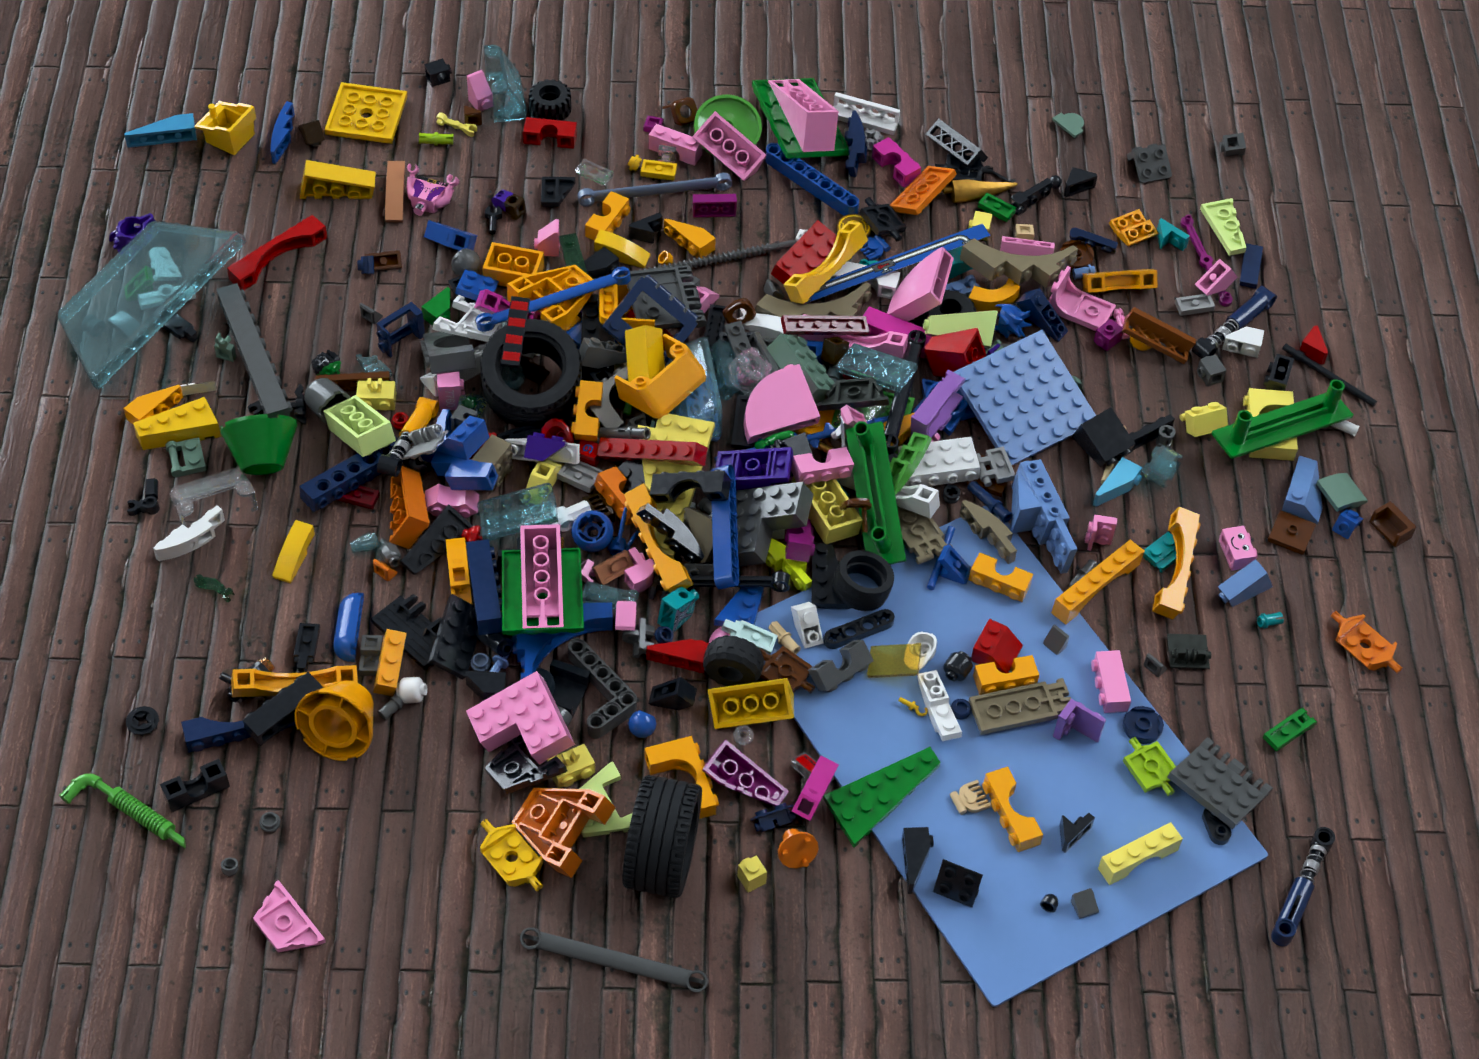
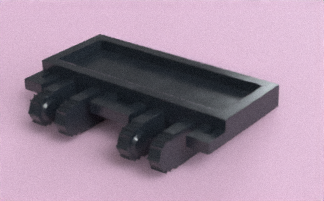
M412 594L404 599L400 595L373 616L371 622L384 634L387 629L405 632L406 639L403 651L425 670L432 665L428 661L437 636L435 632L438 631L442 618L440 617L434 622H430L424 615L420 614L426 608V604L423 601L412 607L417 602L418 597Z

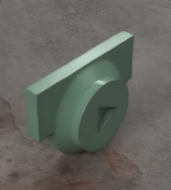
M1059 113L1052 118V121L1074 138L1084 131L1082 129L1084 120L1078 114L1067 113L1064 115Z

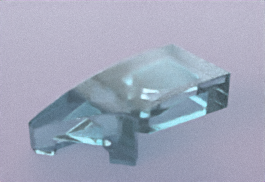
M361 354L356 355L357 361L366 373L389 371L390 377L392 376L391 370L381 360H378L377 355H372V357H362Z

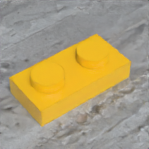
M643 159L640 176L674 181L677 163Z

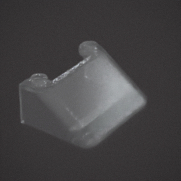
M232 468L175 486L170 491V498L180 524L186 527L184 517L189 516L194 511L193 501L234 488L239 496L250 498L255 511L259 510L251 482L239 468Z

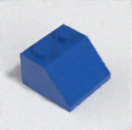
M473 416L467 417L436 448L437 451L468 460L489 438L485 420Z

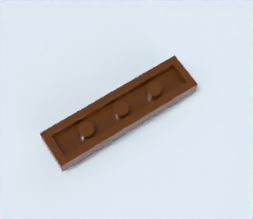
M389 371L315 376V380L328 378L344 391H357L358 381H367L368 378H371V381H378V378H382V381H391Z

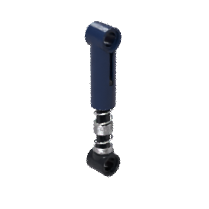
M1260 286L1247 302L1226 319V323L1214 331L1213 335L1205 339L1203 337L1198 339L1192 348V352L1201 359L1206 356L1215 355L1218 345L1224 342L1226 335L1244 328L1263 310L1270 309L1275 303L1277 295L1266 287Z
M1320 827L1315 831L1310 842V855L1306 857L1300 871L1301 876L1294 879L1271 932V939L1278 946L1283 947L1291 943L1314 890L1313 879L1319 873L1321 868L1320 862L1324 861L1323 858L1328 854L1335 841L1334 832L1327 827ZM1293 908L1295 909V912L1293 914L1292 919L1290 920L1288 919V916L1290 914L1291 909Z

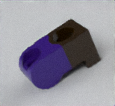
M502 189L491 199L492 204L496 208L499 206L503 211L511 214V218L516 221L526 212L524 198Z

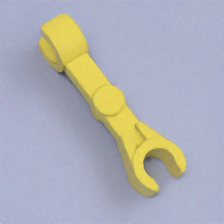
M438 113L436 116L438 118L436 121L438 125L443 126L447 124L455 129L462 130L470 137L474 136V131L477 132L475 124H462L459 121L447 118L444 113Z

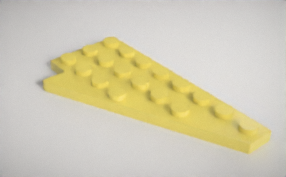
M668 413L657 420L655 428L648 427L651 431V436L647 440L697 442L709 448L715 423ZM638 425L637 428H644L647 426ZM642 460L645 485L649 489L651 488L653 474H660L661 472L678 473L680 471L696 472L702 470L703 467L664 461ZM696 488L688 489L681 493L674 503H656V509L660 512L666 508L669 509L685 524L684 508L691 506ZM654 527L655 536L662 552L674 559L676 552L672 551L664 543L666 535L660 534Z

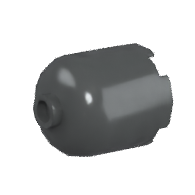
M319 378L308 385L305 390L304 400L316 416L327 424L323 411L349 399L350 396L328 378Z

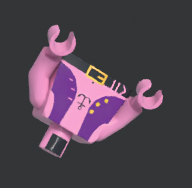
M409 163L407 170L410 173V177L407 179L406 191L408 199L411 200V205L414 208V213L418 216H422L425 211L435 213L438 209L448 205L454 192L453 187L459 184V179L455 177L454 181L451 182L453 176L449 174L446 178L449 183L448 185L447 183L419 175L415 178L419 168L416 165L415 170L411 171V164Z

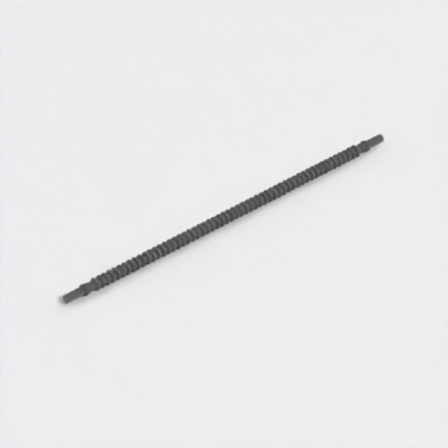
M795 239L780 243L775 241L770 245L769 243H766L765 246L761 244V247L757 245L756 248L752 246L751 249L747 247L746 250L742 248L741 251L737 249L736 252L732 250L731 253L727 251L726 254L722 252L721 255L717 253L716 256L713 254L712 256L693 258V260L688 259V261L683 260V262L678 261V263L673 262V264L668 263V265L648 267V269L689 265L691 269L692 267L696 269L697 266L701 268L702 265L706 267L707 264L711 266L712 263L716 265L717 262L721 264L722 261L725 263L727 260L731 262L732 259L736 261V258L741 260V257L745 259L746 256L750 258L751 255L755 257L756 254L760 256L761 253L765 255L766 252L768 254L771 251L780 252L781 249L792 247L797 241Z

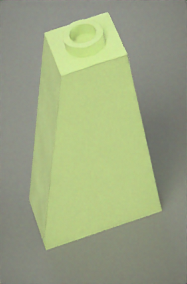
M998 311L931 315L928 319L924 320L923 330H925V335L937 336L978 328L984 348H989L992 345Z

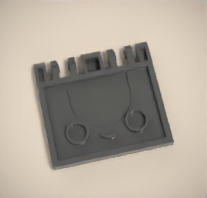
M689 265L630 271L631 281L626 284L628 292L640 277L645 278L649 274L658 282L655 286L656 289L662 285L672 294L669 298L670 301L676 297L686 306L683 312H686L689 308L698 316L695 321L698 324L695 328L704 327L707 324L704 312L700 309L702 305L696 284L692 282L694 277ZM643 290L632 305L636 319L655 320L656 328L669 329L684 326Z
M1207 737L1200 746L1169 773L1167 778L1231 829H1234L1270 794L1273 787L1265 783L1258 790L1264 781L1261 778L1257 779L1253 785L1248 783L1247 781L1251 779L1253 772L1249 770L1241 777L1240 775L1246 766L1235 758L1226 766L1225 763L1231 755L1227 752L1220 760L1216 758L1215 755L1219 753L1221 747L1216 745L1209 752L1215 742Z

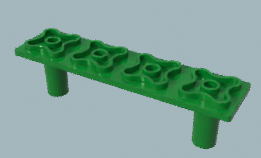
M1332 380L1327 392L1255 417L1249 411L1241 410L1238 412L1234 424L1213 430L1212 436L1228 456L1233 459L1351 419L1354 414L1341 400L1345 388L1344 383L1340 380Z
M860 421L854 425V428H847L846 435L849 454L854 462L852 472L856 497L868 498L872 504L871 509L867 510L868 532H862L865 551L879 555L890 565L905 562L906 555L884 425L881 421L871 424ZM858 508V509H859V515H860V517L862 518L861 508Z

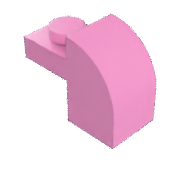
M636 547L628 550L634 566L624 571L625 583L632 593L636 595L649 588L653 583L654 561L650 558L646 560L643 553H639Z

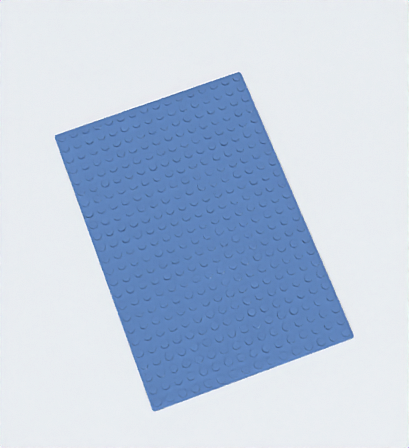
M986 505L982 507L989 511V508ZM960 517L939 527L944 537L948 526L955 527L950 544L971 568L980 552L997 559L995 570L1001 575L1011 574L1015 567L1032 573V583L1023 602L1013 600L999 592H993L984 586L976 585L969 581V579L966 584H961L939 576L934 590H929L927 584L937 559L936 554H933L934 559L918 565L915 553H910L904 545L906 561L890 565L894 572V583L887 600L881 607L873 611H861L853 608H816L823 642L826 631L879 610L889 609L894 613L895 618L891 628L861 639L864 640L874 660L868 664L869 667L866 670L856 672L851 680L839 683L837 685L838 688L832 692L818 691L810 675L807 681L815 686V689L811 694L802 687L794 692V719L819 756L821 755L839 764L834 778L841 787L928 747L932 748L941 762L940 767L924 782L922 781L915 788V791L906 796L902 803L882 822H879L872 829V833L906 881L902 847L903 828H929V835H933L934 845L930 847L929 856L913 893L990 1005L997 1007L1265 860L1268 853L1243 821L1234 829H1231V837L1228 843L1224 845L1213 843L1202 820L1205 807L1172 781H1169V784L1175 792L1170 796H1167L1162 787L1152 789L1146 793L1143 791L1123 763V758L1135 751L1129 743L1130 738H1128L1123 729V720L1127 712L1104 713L1103 705L1100 706L1099 704L1100 691L1095 686L1096 673L1092 671L1091 661L1094 660L1096 652L1109 651L1080 613L1066 625L1051 613L1055 599L1063 591L1017 533H1013L1011 543L1017 549L1014 562L1008 564L1005 559L999 556L998 550L989 543L987 537L980 540L977 534L972 532L967 521ZM1009 522L1004 523L1010 530ZM860 573L848 574L860 586L866 588L878 587L875 581L868 576ZM812 587L758 612L755 626L771 632L768 628L772 622L778 621L786 632L791 633L792 639L800 646L801 649L796 655L811 666H815L822 660H833L836 668H840L843 658L839 651L842 647L829 649L823 643L804 648L795 628L791 606L806 602L811 603ZM989 619L1008 626L1022 643L1023 647L1017 658L1033 655L1039 672L1038 683L1046 682V684L1056 683L1057 679L1063 678L1069 691V695L1066 697H1071V699L1082 703L1091 711L1099 713L1106 719L1098 742L1073 728L1068 735L1064 734L1060 740L1053 737L1058 718L980 735L971 710L968 718L956 719L961 728L962 737L942 741L939 733L935 732L928 712L925 716H918L914 709L909 710L907 705L898 700L902 697L910 702L915 701V704L919 706V712L925 713L924 708L926 706L917 674L937 670L949 696L950 707L956 699L968 701L969 697L979 695L973 678L975 665L979 664L971 661L973 664L972 670L963 681L949 680L945 676L946 673L943 666L953 652L962 651L971 657L973 647ZM867 622L863 624V627L871 629L873 625ZM1054 624L1069 635L1067 647L1058 655L1043 644ZM848 629L845 631V633L849 636H853L856 634V632L852 629ZM918 632L932 633L937 639L935 656L921 670H910L904 662L909 640ZM778 639L770 655L776 653L783 646L778 643ZM1125 672L1131 698L1128 712L1137 706L1154 709ZM1163 720V732L1157 741L1175 766H1177L1190 753ZM1008 766L1017 783L1014 794L1009 798V803L1018 814L1035 818L1043 833L1041 845L1017 852L1015 846L1011 845L1008 838L1009 834L1006 828L1004 829L1001 826L1000 816L997 811L993 810L992 805L990 808L980 812L971 813L967 811L965 814L960 815L950 797V793L957 791L959 795V790L964 784L975 780L979 781L981 788L972 792L983 790L982 783L986 773ZM984 790L982 794L977 795V797L981 795L986 796L977 802L987 799V803H991V798L988 794H985ZM1089 812L1095 817L1092 828L1064 853L1061 846L1059 826L1062 815L1074 824L1080 816L1084 817ZM1170 822L1173 824L1183 838L1178 851L1162 859L1160 857L1150 858L1135 867L1127 877L1111 885L1107 883L1098 870L1103 856ZM943 859L983 874L973 908L933 892ZM1092 888L1099 913L1079 919L1071 903L1072 895ZM1047 894H1054L1058 898L1059 904L1053 913L1045 911L1040 906L1042 898Z

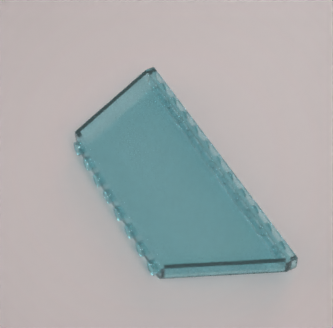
M152 221L59 310L58 320L93 387L99 390L246 243L244 235L236 231Z

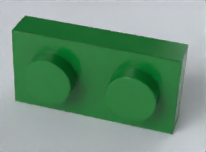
M986 193L978 202V208L1005 222H1008L1016 213L1017 207L989 193Z

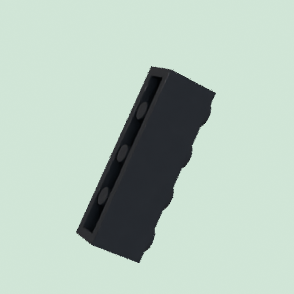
M309 672L297 677L294 683L282 688L271 700H266L256 711L247 714L245 719H243L245 730L260 746L295 721L296 707L306 694L324 687Z

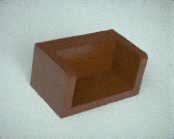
M1391 501L1376 509L1369 521L1394 547L1411 539L1416 529V526Z

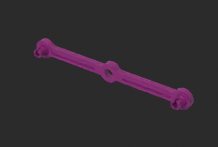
M1186 215L1181 219L1180 225L1190 235V239L1200 257V266L1208 271L1213 266V258L1207 255L1193 227L1194 221L1191 215ZM1225 290L1218 292L1220 297L1219 303L1225 307L1230 306L1233 301L1231 294Z

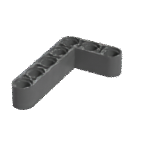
M574 638L568 644L569 660L574 666L590 671V682L609 701L590 714L587 719L588 735L598 739L636 712L637 696L584 640Z

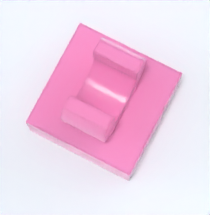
M590 559L581 563L582 581L588 585L594 582L589 575L595 577V573L591 569L594 562Z

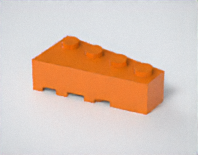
M402 466L398 477H391L390 498L393 501L390 506V513L393 514V521L390 522V529L393 530V535L390 536L389 542L410 549L422 532L428 528L430 520L428 518L420 472Z

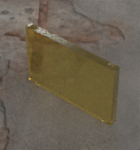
M921 643L871 646L870 654L874 661L869 664L867 677L918 675Z

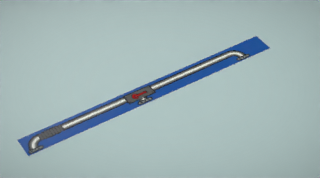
M982 223L834 277L825 282L819 291L815 292L806 303L920 262L941 247L950 251L963 246L972 239L980 240L990 236Z

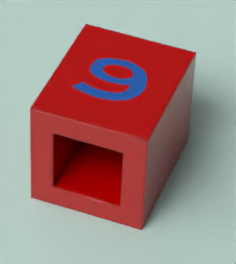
M580 440V461L597 467L602 459L597 456L599 444Z

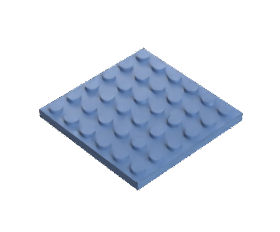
M1043 330L954 371L957 375L966 378L959 390L994 447L1004 446L1011 465H1016L1072 437L1081 424L1096 416Z

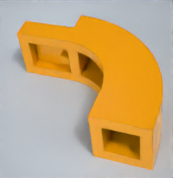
M1010 278L999 289L989 290L974 286L969 299L974 303L976 312L992 310L1000 312L1001 308L996 307V305L1014 303L1018 299L1020 286Z

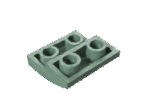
M1348 473L1334 474L1317 480L1316 485L1336 512L1348 507L1354 509L1368 502Z

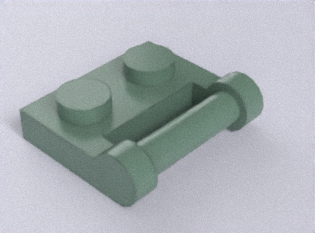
M199 437L179 442L169 441L165 444L172 464V476L180 477L207 471ZM181 450L183 451L186 465L183 467L180 466L177 451Z

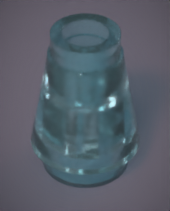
M368 532L351 541L350 547L352 552L355 553L376 550L377 547H380L376 532Z

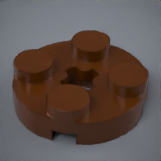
M1070 240L1065 242L1059 250L1062 251L1072 245L1078 248L1076 256L1079 257H1077L1073 265H1069L1071 267L1070 272H1072L1073 268L1092 265L1094 251L1088 244L1085 246L1081 244V241Z

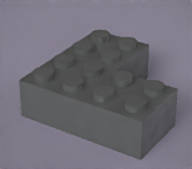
M804 482L737 490L739 566L766 563L773 531L807 526L814 494Z

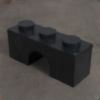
M217 759L200 766V774L192 780L182 781L181 777L177 776L161 783L160 786L172 813L230 787L220 760Z

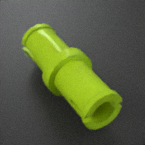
M435 132V134L419 133V144H434V146H438V144L453 145L454 134H438V132Z

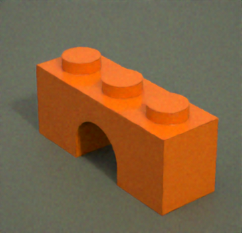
M615 466L598 473L594 486L606 499L607 504L617 513L619 519H621L624 507H626L624 504L626 498L622 491L627 479ZM628 510L625 520L626 526L633 523L631 519L633 514Z

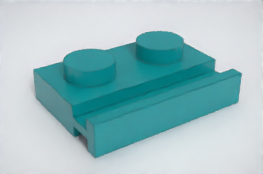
M1169 531L1148 546L1143 554V558L1154 567L1160 569L1161 573L1176 562L1175 542L1173 535Z

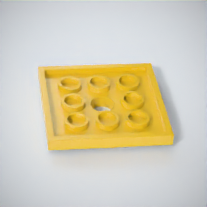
M341 82L324 129L325 135L392 144L408 96L407 91ZM365 113L372 114V116L368 118H364L361 115Z

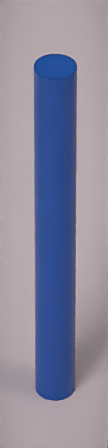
M948 526L944 537L947 545L951 543L955 532V527ZM939 557L936 559L927 584L929 590H934L942 568V564L938 561Z

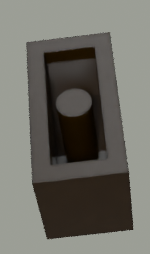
M319 120L298 125L306 145L311 144V147L322 145L321 141H324L325 138Z

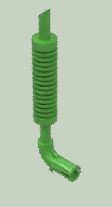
M86 773L78 776L76 779H72L69 786L59 795L63 801L70 804L76 795L87 786H91L94 789L98 788L108 795L107 800L110 804L162 840L170 838L186 849L185 838L175 832V825L121 787L111 788L102 781V778L95 774Z

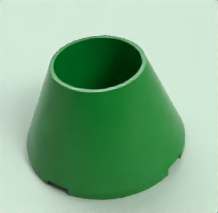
M268 414L249 415L225 422V427L220 426V433L242 473L249 475L272 474L284 469L297 429V421L285 415H278V418H268Z

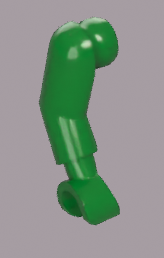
M787 430L775 433L765 438V440L757 441L755 448L763 449L765 446L773 445V441L777 439L791 438L794 436V432Z

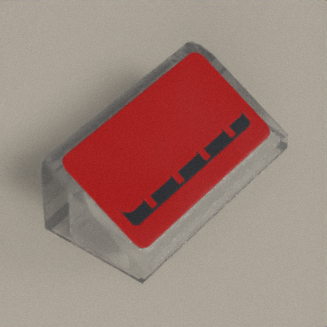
M804 752L792 759L791 766L808 780L817 762Z

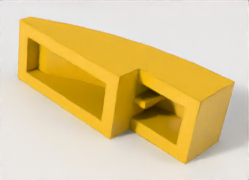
M600 229L594 241L595 252L605 247L619 258L620 263L645 268L650 258V253L642 247L608 231Z
M295 520L279 554L272 575L273 578L288 583L292 582L307 555V548L315 535L313 525Z

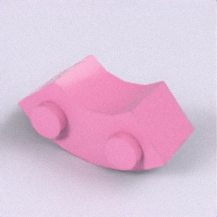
M437 484L425 490L427 511L433 516H438L446 505L449 504L461 516L468 518L478 513L479 494L474 490H451L450 487Z

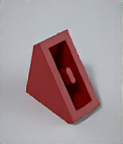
M1317 325L1311 329L1302 341L1300 350L1308 358L1323 365L1325 364L1328 350Z

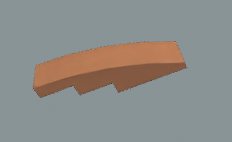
M388 161L385 222H403L405 161Z

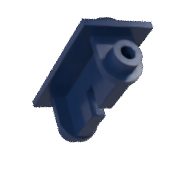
M786 803L774 806V811L767 812V809L755 812L756 816L751 821L756 820L757 822L754 824L756 832L760 831L762 833L775 828L773 822L775 819L778 827L792 823L796 819L795 813L789 810L793 807V804L787 806Z

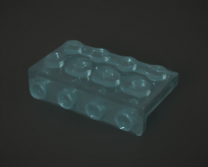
M550 483L489 498L477 503L480 512L483 540L489 539L490 541L519 533L520 526L551 525L559 522L556 497Z

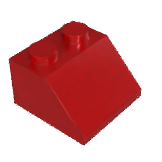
M989 619L973 647L971 659L977 664L995 662L996 668L1000 672L1007 674L1011 670L1013 658H1017L1023 645L1008 626Z

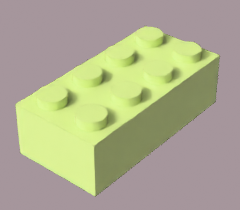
M356 395L323 411L329 430L362 457L371 455L374 451L387 447L396 441L391 422Z

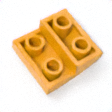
M1140 209L1114 218L1109 222L1112 230L1127 246L1158 235L1151 220L1146 221Z

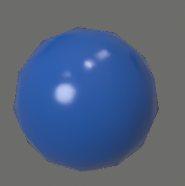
M640 710L634 712L628 722L630 732L638 738H646L652 735L657 724L654 716Z

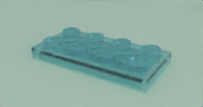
M854 343L836 364L835 369L836 372L857 379L873 377L877 385L900 392L918 367L917 363Z

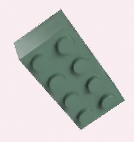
M780 333L767 347V350L780 369L790 364H800L815 404L823 402L825 394L832 388L835 382L826 374L825 367L818 362L816 354L809 349L807 341L803 337Z

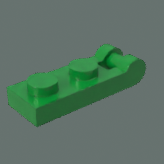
M1301 708L1264 733L1263 739L1277 752L1307 730L1312 729L1317 724V721L1313 717L1310 718L1307 715L1308 712Z

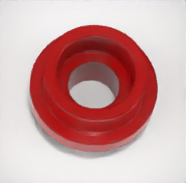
M398 412L392 417L391 424L395 429L402 430L409 417L404 412Z

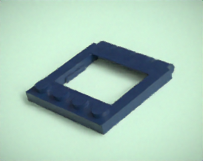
M647 274L645 278H639L601 328L626 348L625 330L632 329V327L621 317L634 304L642 290L684 325L679 333H676L673 337L682 343L697 326L698 323L695 321L698 316L689 308L686 312H683L686 306L676 297L670 301L669 298L672 294L662 285L656 289L655 286L658 282ZM665 350V351H664V362H665V366H666V364L669 362L670 358L667 357V355H666V350Z

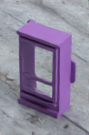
M947 370L946 377L942 378L914 415L911 416V436L913 432H917L933 438L938 430L942 431L952 418L951 413L963 399V396L956 392L963 385L966 378Z

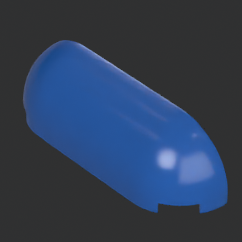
M364 593L349 594L339 605L333 648L335 654L344 661L355 662Z

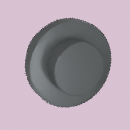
M274 812L264 813L259 821L260 828L265 832L276 831L281 825L280 817Z

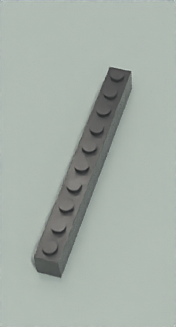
M238 283L216 289L219 303L264 414H268V418H278V415L291 417L290 412H293L291 403L285 400L287 399L286 391L280 387L282 383L279 375H275L277 371L274 363H270L272 359L269 350L265 351V340L259 337L261 336L260 328L254 325L256 324L255 316L253 313L250 314L251 308L249 302H245L246 295L244 290H240Z

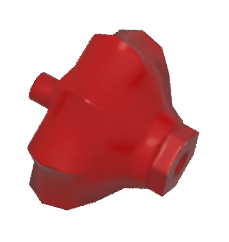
M475 525L470 529H464L462 538L465 537L466 542L483 540V537L480 536L481 527Z

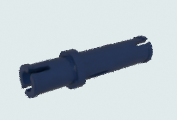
M972 481L968 485V491L985 504L992 514H996L1004 523L1011 520L1013 514L1003 506L1000 500H996L981 487L977 481Z

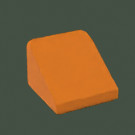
M377 559L373 560L374 572L386 581H390L397 575L398 572L386 563Z

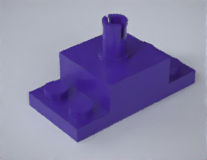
M792 447L718 451L716 467L728 464L733 466L736 476V492L737 490L774 486L775 483L789 482L793 450Z

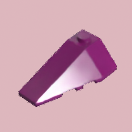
M726 739L716 748L702 769L704 773L718 784L772 806L779 805L789 792Z

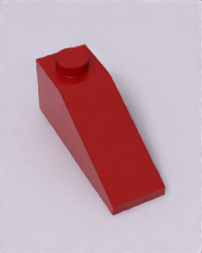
M687 639L648 645L646 660L704 674L703 659L709 643L703 640Z

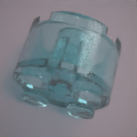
M1162 445L1161 447L1156 446L1151 454L1153 458L1150 463L1147 462L1142 472L1145 474V478L1166 488L1168 485L1165 482L1167 479L1170 481L1173 479L1181 464L1178 460L1179 458L1183 459V455Z

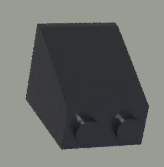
M1111 407L1081 424L1072 435V438L1100 467L1106 464L1107 466L1112 465L1117 461L1116 458L1121 455L1126 457L1132 452L1131 449L1135 445V442Z

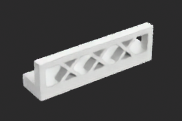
M837 92L834 96L833 107L839 111V121L848 123L852 110H856L864 128H874L875 131L894 136L899 124V109ZM839 99H840V100L845 101L847 104L844 105V104L838 103V101H839ZM855 104L861 105L862 109L857 108ZM871 109H876L879 113H874ZM887 113L895 114V118L889 117Z

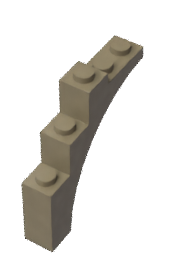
M972 239L962 246L960 260L990 281L1004 274L1018 285L1032 278L1045 288H1048L1054 282L1059 281L1058 277L1062 270L1076 262L1078 248L1072 245L1052 254L1025 256L999 251L976 239Z
M864 282L858 289L834 301L814 304L793 303L766 294L757 303L756 313L778 317L803 314L857 316L864 302H868L871 298V284Z

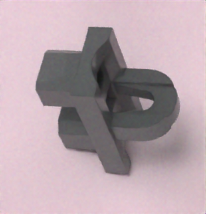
M640 617L639 624L635 626V631L626 630L622 633L623 641L633 644V658H639L641 654L646 655L647 646L654 645L653 642L645 641V638L652 639L655 631L654 626L646 624V618Z

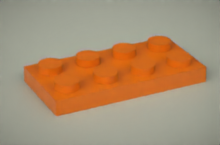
M927 166L890 206L895 212L913 215L920 214L957 175L955 169Z

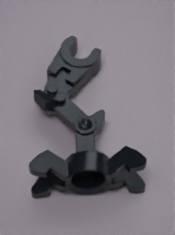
M300 385L294 392L297 396L296 402L290 403L292 409H297L294 411L297 414V420L306 425V417H304L306 415L305 394H302L304 389L303 385ZM259 400L248 406L249 412H253L254 415L264 413Z

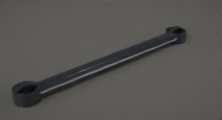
M912 330L908 335L907 350L884 430L888 454L894 453L898 448V436L921 350L925 346L926 335L920 330Z

